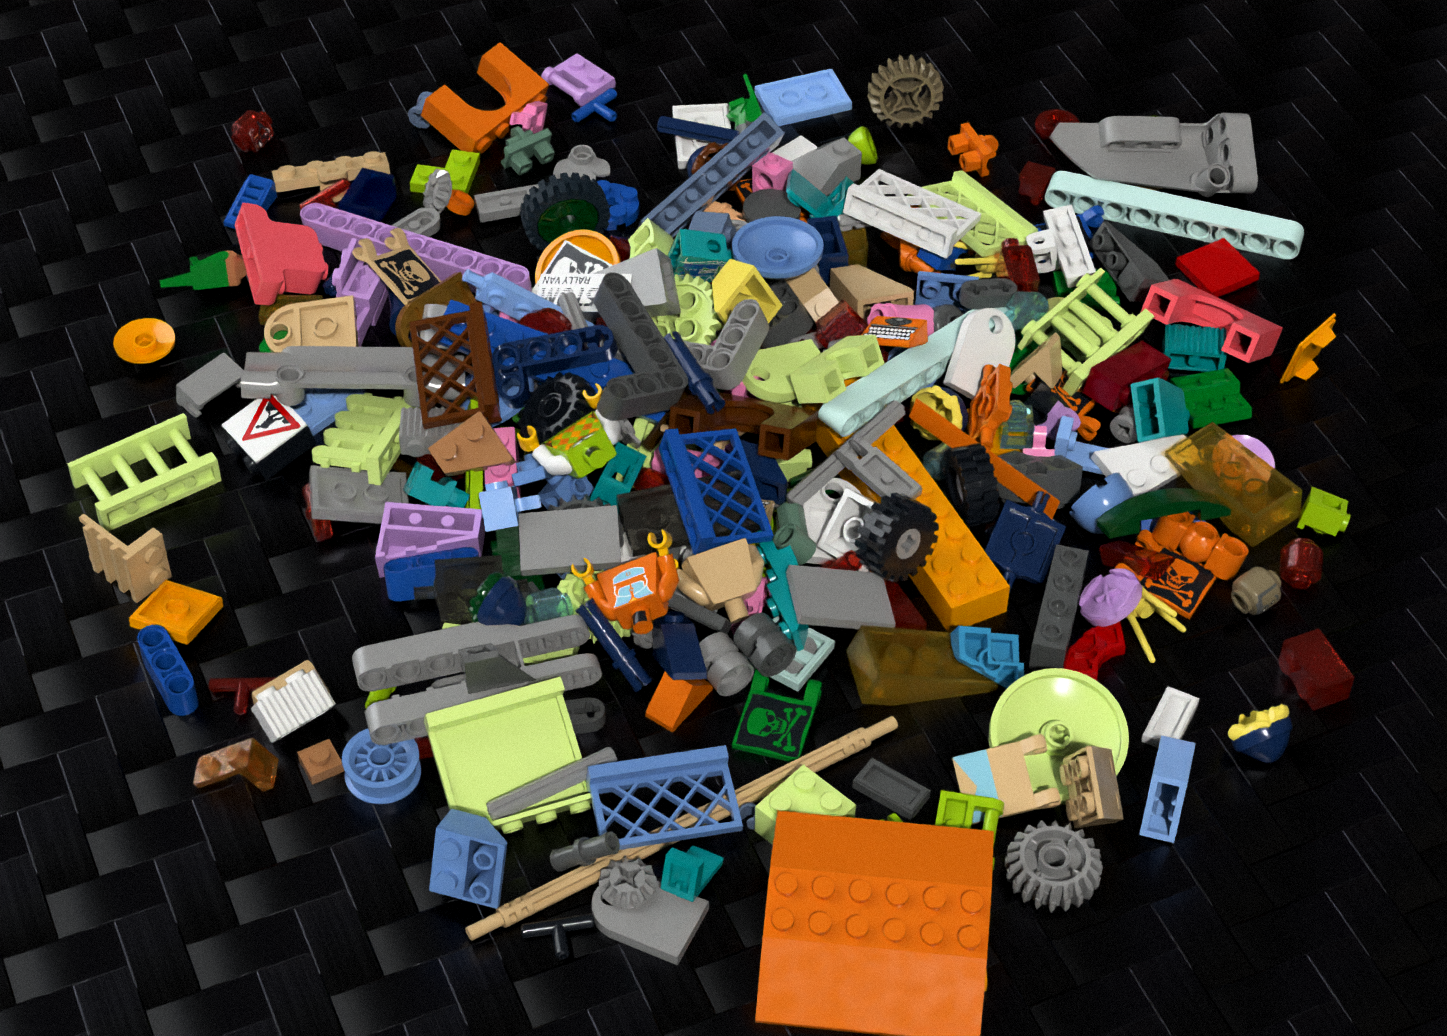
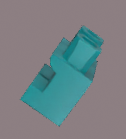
M416 461L403 488L404 492L433 506L465 507L470 494L456 488V480L450 477H443L439 482L431 479L434 470Z

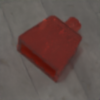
M1016 238L1005 239L1001 243L1002 248L1000 249L996 267L997 278H1006L1018 285L1013 305L1020 309L1022 313L1032 312L1040 283L1032 248L1029 245H1020L1019 240Z

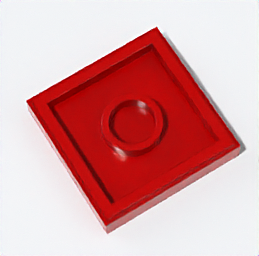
M1225 238L1186 253L1176 259V266L1199 289L1216 297H1221L1259 280L1260 272Z

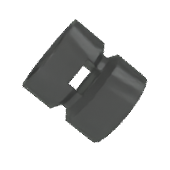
M757 613L745 619L734 634L733 639L736 646L745 656L750 658V662L764 677H772L779 674L795 658L796 646L783 632H780L779 627L766 613Z

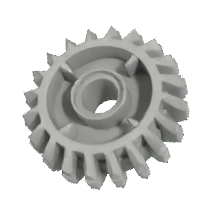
M1041 820L1037 825V829L1028 824L1024 833L1017 832L1014 842H1010L1004 863L1005 870H1007V882L1012 883L1013 893H1022L1024 903L1034 900L1036 910L1042 904L1048 905L1051 913L1056 906H1061L1066 912L1070 908V903L1079 908L1083 903V899L1090 900L1094 890L1099 887L1100 875L1103 869L1102 862L1100 861V849L1094 848L1093 838L1084 839L1083 829L1077 832L1072 831L1071 823L1064 828L1060 827L1056 820L1051 826H1047Z

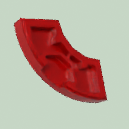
M1121 621L1106 627L1096 626L1084 632L1083 637L1073 646H1070L1065 657L1063 669L1083 673L1097 681L1098 670L1105 661L1115 656L1125 655L1126 645Z

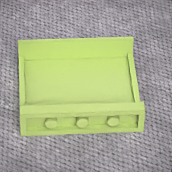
M561 676L425 714L424 725L449 810L455 809L486 817L497 831L502 829L503 834H508L523 829L522 823L536 820L537 824H543L557 819L556 813L570 810L571 814H578L591 809V796L587 791L585 780L505 818L493 821L487 811L488 802L582 759L563 697L565 688Z

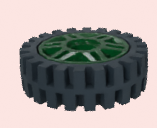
M572 172L571 177H569L567 173H560V179H556L555 175L549 176L550 182L546 183L544 179L539 181V188L533 186L529 189L530 195L525 194L523 198L524 203H521L520 215L524 230L530 243L533 246L536 245L537 249L541 251L544 248L546 249L556 238L567 232L585 229L596 231L603 235V228L607 229L609 225L610 210L603 189L595 179L590 180V177L585 174L580 177L579 173Z

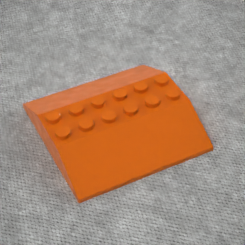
M777 810L762 937L755 1023L884 1036H980L990 923L994 831Z

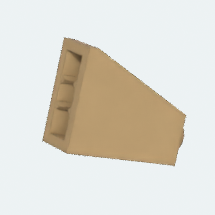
M859 264L830 269V290L845 310L848 318L856 323V327L868 326L867 317L871 312V307L875 304L913 305L914 291L911 288Z

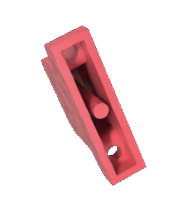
M242 203L234 226L254 303L258 305H272L275 303L278 294L282 295L284 292L316 293L320 281L326 280L328 275V264L324 262L322 255L323 247L318 241L316 232L305 225L272 221L268 218L266 210L261 206Z

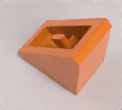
M665 671L648 705L645 716L673 733L713 690V686L704 679L673 680Z

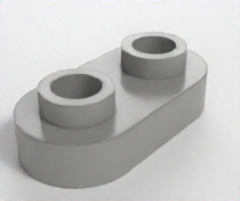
M420 208L392 226L430 237L438 232L441 227L440 215L435 209Z

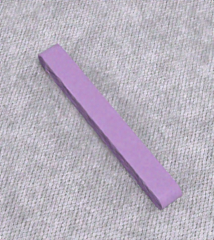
M319 203L308 204L300 211L302 224L316 232L318 241L323 246L343 251L344 248H348L352 238L359 240L368 238L372 241L376 253L384 254L393 251L385 245L384 241L388 237L394 238L390 231L398 227ZM402 229L409 246L441 281L456 272H461L463 275L467 269H470V271L482 277L493 272L532 292L529 271L524 266ZM467 283L471 292L476 293V287Z

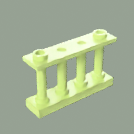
M1102 268L1098 269L1093 275L1086 273L1076 284L1077 288L1039 321L1036 322L1032 319L1021 331V334L1024 336L1017 346L1022 351L1033 340L1040 346L1049 338L1043 332L1053 325L1085 354L1084 359L1086 361L1082 364L1080 361L1075 362L1061 349L1062 367L1067 371L1066 375L1069 377L1063 389L1070 396L1086 384L1093 366L1127 348L1145 331L1155 317L1146 308L1137 316L1133 313L1129 315L1097 286V283L1105 273ZM1089 294L1121 323L1120 327L1122 329L1119 332L1116 329L1112 331L1083 305L1080 300ZM1071 309L1104 339L1102 342L1104 345L1101 348L1098 345L1093 346L1061 316Z
M184 413L67 463L75 489L88 484L98 498L99 502L94 504L99 524L108 532L222 480L218 460L215 455L210 452L199 457L187 441L191 436L187 417ZM175 445L187 463L170 470L158 452ZM146 458L158 476L141 483L129 465ZM117 471L129 488L111 496L100 478Z

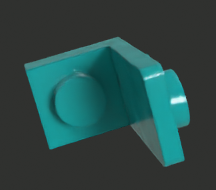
M691 846L686 853L672 847L665 856L660 889L693 902L723 864V857L696 846Z

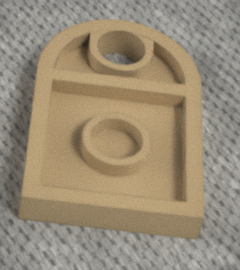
M354 296L294 303L279 308L269 317L264 328V338L271 352H282L283 349L289 346L358 347L356 302ZM280 330L288 331L285 338L280 340L273 339L276 332Z

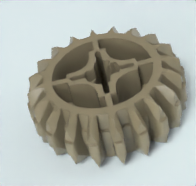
M899 54L898 61L896 62L888 58L887 67L879 65V73H872V82L868 83L869 93L867 96L868 101L871 103V110L877 113L880 121L886 120L889 127L896 122L897 127L901 129L904 123H907L912 128L915 121L923 124V117L932 119V110H939V101H943L942 91L944 88L940 80V73L934 69V65L931 62L926 64L925 59L922 57L915 61L912 54H910L907 60H904ZM927 84L926 91L920 98L919 93L922 91V87ZM891 86L892 91L889 93L890 96L887 99H885L884 94L887 88Z

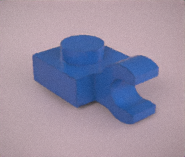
M920 247L917 257L936 270H956L961 265L955 264V260L958 259L960 254L967 253L968 250L953 247L952 254L946 259Z

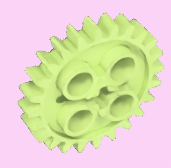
M676 274L674 278L681 313L651 318L663 337L670 333L672 338L675 339L672 332L677 331L684 341L711 345V341H715L719 337L716 335V331H720L724 327L719 322L721 319L714 311L712 285L699 276L693 278L691 275L686 274L684 279Z

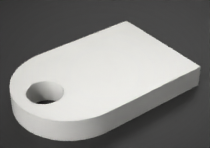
M984 308L968 314L961 325L943 384L973 399L981 387L985 365L990 364L997 368L999 364L1009 367L1015 349V332L1012 323L1003 312L995 308ZM990 318L995 322L993 333L989 329Z
M834 477L802 505L808 536L816 544L814 555L806 563L853 568L817 547L845 489L848 488L861 494L851 483ZM834 490L840 495V498H830L825 491Z

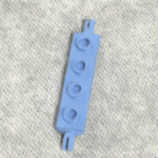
M470 269L464 272L462 281L476 287L475 299L546 334L570 330L560 306L493 272L483 277L470 271ZM586 320L588 327L595 326V324Z

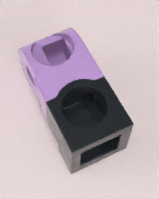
M1042 380L1016 413L1033 426H1046V436L1055 442L1062 416L1074 418L1072 431H1076L1080 427L1081 421L1075 411L1064 407L1059 400L1049 393L1051 388Z

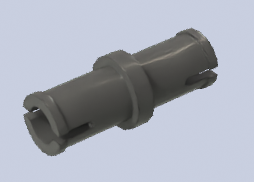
M606 832L590 839L588 837L576 839L572 845L552 850L550 854L551 865L556 871H564L576 865L585 867L594 864L598 858L618 853L620 848L619 839L614 832Z

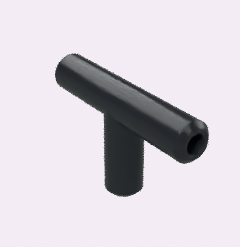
M588 913L526 923L521 925V934L524 939L552 934L555 956L557 959L563 960L570 956L566 932L593 928L594 918L593 914Z

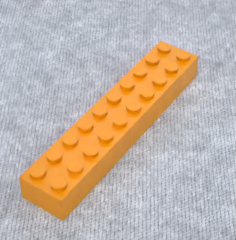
M860 377L844 380L845 386H849L859 380ZM804 403L801 405L802 408L819 412L823 403ZM818 418L816 442L828 458L857 431L847 437H842ZM893 425L873 442L871 446H876L922 486V493L915 500L931 508V512L937 516L935 522L939 524V530L934 532L938 536L937 543H932L931 548L934 549L932 555L927 554L925 557L926 565L924 567L918 566V573L914 576L908 574L949 634L958 626H971L1007 612L1010 585ZM845 467L838 473L843 480L854 485L862 495L881 504V497L859 479L852 470H848Z

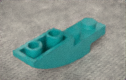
M773 540L757 543L758 546L756 547L764 559V565L767 564L769 570L765 571L770 582L766 585L770 598L765 600L773 618L780 617L782 622L778 623L779 629L792 640L797 651L803 650L809 625L798 624L786 575L789 565H798L794 552L790 545L777 550Z

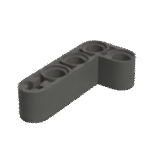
M764 278L783 306L769 323V331L761 344L762 349L788 344L792 338L805 335L813 326L811 316L784 279Z

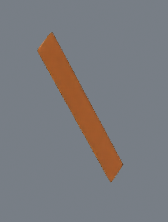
M919 399L915 400L909 415L910 419L946 445L956 448L979 443ZM986 448V453L990 456V464L993 463L995 469L993 471L994 477H997V481L1031 506L1037 491H1043V496L1046 493L1050 495L1043 513L1052 520L1060 501Z

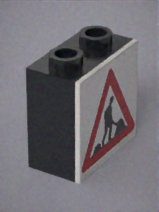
M271 394V399L257 398L222 424L229 437L225 442L236 456L241 453L244 456L242 461L252 474L258 472L266 481L316 444L308 425L290 406L281 404L277 400L276 394Z

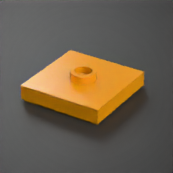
M164 580L129 617L130 627L141 630L149 625H160L167 630L173 641L188 645L223 607V599L204 591Z

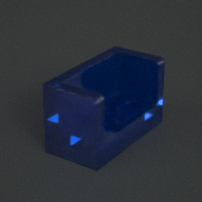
M362 168L339 202V210L381 222L397 197L395 178L391 174Z

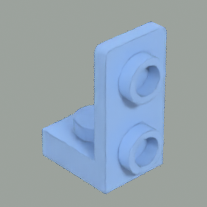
M1062 416L1054 446L1055 456L1062 455L1083 466L1084 471L1104 475L1092 461L1091 456L1095 451L1109 448L1077 442L1078 432L1072 431L1074 418Z

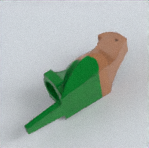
M227 250L202 260H198L197 257H190V272L159 281L161 288L193 286V290L238 286L247 275L242 255Z

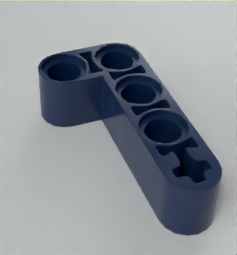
M595 325L500 344L494 349L492 354L498 394L508 407L512 409L524 407L523 401L528 400L530 397L528 376L607 362L616 356L618 352L617 342L608 327ZM605 340L604 346L598 347L600 346V341ZM585 342H588L587 346L589 350H586V347L584 345ZM567 346H578L577 350L574 353H564V350ZM541 350L547 351L543 359H533L536 352ZM507 357H516V360L512 365H502L503 361ZM520 386V390L516 395H507L510 387Z

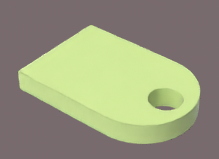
M812 339L760 349L742 382L750 393L760 399L778 403L796 400L797 396L789 374L821 354ZM753 376H758L765 381L757 380Z

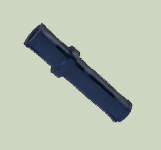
M677 331L672 332L675 340L668 333L664 339L688 377L690 392L698 396L707 413L714 414L712 405L719 412L725 406V400L714 387L713 378L709 373L704 372L681 338L680 333Z
M593 598L586 601L585 606L582 604L575 610L584 619L589 629L613 660L611 664L614 669L619 668L634 692L641 690L643 685L646 686L653 680L635 658L637 653L633 648L629 649Z

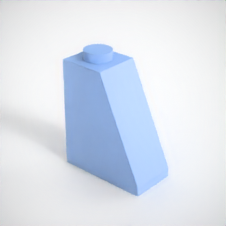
M1161 735L1139 835L1174 843L1196 743Z

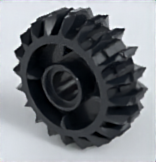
M558 372L554 378L548 376L545 383H538V388L534 392H529V399L523 401L524 409L518 412L521 419L517 424L520 427L522 437H530L527 426H532L536 430L539 444L542 445V443L573 423H576L592 411L595 412L597 409L591 408L583 395V390L585 389L588 396H595L597 393L583 377L570 372L565 375Z

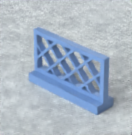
M726 745L588 766L586 786L591 796L599 835L606 833L611 823L616 821L630 830L624 838L619 839V850L742 831L743 823L728 766L729 756ZM721 775L724 787L717 795L704 787L702 783L707 777ZM683 782L692 789L682 800L668 791L672 783ZM648 787L656 792L657 795L647 805L633 796L638 788ZM613 792L621 797L622 800L613 811L601 803L599 794ZM696 792L713 801L705 813L688 803ZM662 797L678 806L670 818L653 809ZM627 802L643 811L635 824L619 815ZM717 805H720L731 813L732 821L719 823L709 817V815ZM683 810L699 819L694 827L686 829L674 821ZM604 815L608 816L606 821L604 820ZM648 815L664 824L659 833L649 834L640 828Z

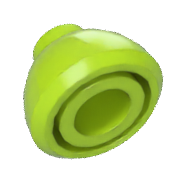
M861 126L852 132L848 141L862 152L861 164L872 165L877 161L876 148L869 130Z

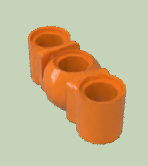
M1189 512L1158 518L1152 530V537L1156 542L1165 547H1170L1173 551H1176L1179 546L1182 554L1188 560L1197 563L1206 562L1204 569L1210 570L1217 578L1222 580H1232L1235 578L1248 555V547L1245 543L1235 537H1229L1226 533L1220 538L1214 526L1203 521L1193 522L1196 516Z

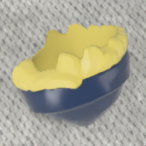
M934 385L923 388L912 396L910 412L915 400L919 399L962 431L965 430L968 424L967 408L961 397L953 390ZM910 420V425L920 431L921 437L927 440L941 441L915 421Z
M1280 704L1279 706L1270 707L1269 710L1250 712V717L1240 714L1238 724L1232 725L1228 731V736L1235 751L1264 763H1272L1278 760L1287 747L1290 731L1293 729L1289 708L1286 705Z

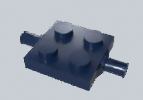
M1037 491L1032 507L1021 506L1006 500L984 549L994 565L1004 572L1003 577L1010 585V591L1016 578L1024 579L1039 587L1042 585L1053 560L1056 544L1059 545L1066 526L1051 520L1043 513L1050 499V495L1047 493L1043 496V491Z

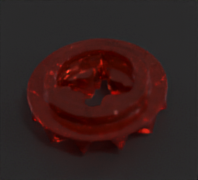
M1059 109L1047 110L1037 116L1035 132L1041 134V139H1048L1056 128L1053 126V123L1057 126L1060 122H1080L1075 115L1068 111Z

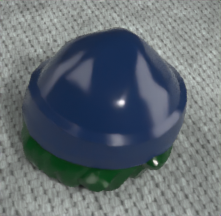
M494 572L489 574L477 588L476 596L470 598L469 604L472 607H469L468 611L472 616V623L479 622L486 626L505 624L521 626L526 619L527 605L525 598L520 591L519 584L509 577L508 573Z

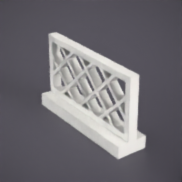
M880 169L862 184L857 185L853 183L848 187L843 209L844 214L946 259L952 254L954 245L981 218V213ZM881 181L888 185H879L878 182ZM884 194H895L896 196H885ZM910 205H921L922 208H911ZM930 205H936L939 208H931ZM955 216H961L966 219H956ZM936 217H947V219H937Z

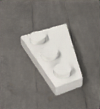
M1182 434L1095 451L1091 459L1106 477L1116 472L1120 473L1129 484L1135 497L1155 491L1199 465L1203 456L1187 437Z

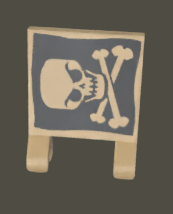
M401 228L392 229L390 233L394 238L388 237L384 241L385 245L393 251L378 256L370 239L364 238L359 240L358 244L362 248H354L352 251L354 257L368 263L404 305L441 282L409 246L406 235Z

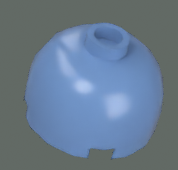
M1116 472L1107 476L1104 479L1108 484L1099 487L1095 484L1072 505L1071 509L1073 511H1070L1069 514L1084 530L1092 534H1104L1097 526L1096 519L1114 506L1134 497L1132 489L1120 473Z

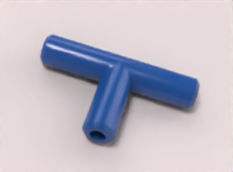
M609 88L572 113V119L575 122H580L593 112H596L610 122L615 121L617 113L605 106V104L617 97L616 90Z

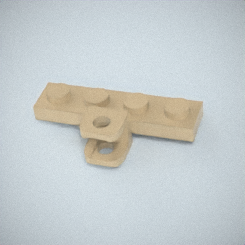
M377 151L367 152L363 156L353 158L341 156L334 161L328 162L311 161L307 165L298 167L285 165L278 170L272 171L276 193L320 186L322 200L325 203L349 200L351 192L348 181L390 174L385 152L379 153Z

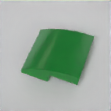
M1229 368L1171 378L1170 383L1181 388L1184 392L1185 405L1190 413L1188 422L1193 429L1252 418V407L1240 394V381Z

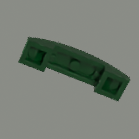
M1172 488L1156 490L1130 498L1114 506L1096 520L1097 526L1110 539L1140 533V521L1191 511L1200 521L1229 516L1231 515V509L1220 498L1211 493L1195 489Z

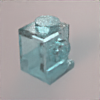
M1020 400L1010 401L1012 412L1008 421L1002 422L998 427L1000 449L1032 448L1035 431L1032 405H1024ZM1024 432V436H1009L1008 433Z

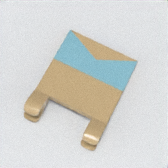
M1038 734L1018 742L952 757L960 793L1003 801L1004 810L999 818L1036 809L1059 806L1061 799L1057 788H1049L1033 794L1024 756L1042 754L1047 751L1044 735ZM975 811L972 825L984 822L985 814Z

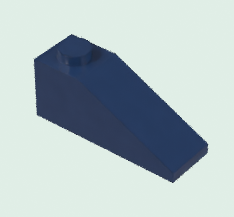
M674 611L667 612L664 617L654 619L653 657L673 680L707 679V670L694 623L687 616H684V613Z

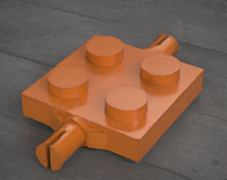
M990 364L984 366L981 387L970 402L968 435L989 450L993 448V438L997 428L1002 422L1008 421L1012 412V405H1010V394L1013 388V383L1010 382L1011 368L999 364L997 368Z

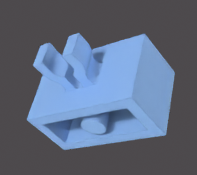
M507 480L486 484V491L479 492L486 532L519 526L518 514L521 511L542 507L540 494L518 498L515 485L508 486Z

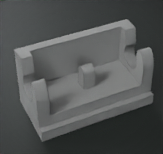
M223 352L176 384V402L197 418L202 414L200 410L209 401L233 385L237 388L241 387V372L243 369Z

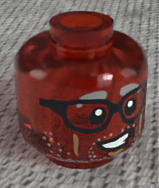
M247 110L232 125L233 135L231 138L244 152L249 150L258 152L274 135L271 126L273 121L263 111L258 113L254 110Z

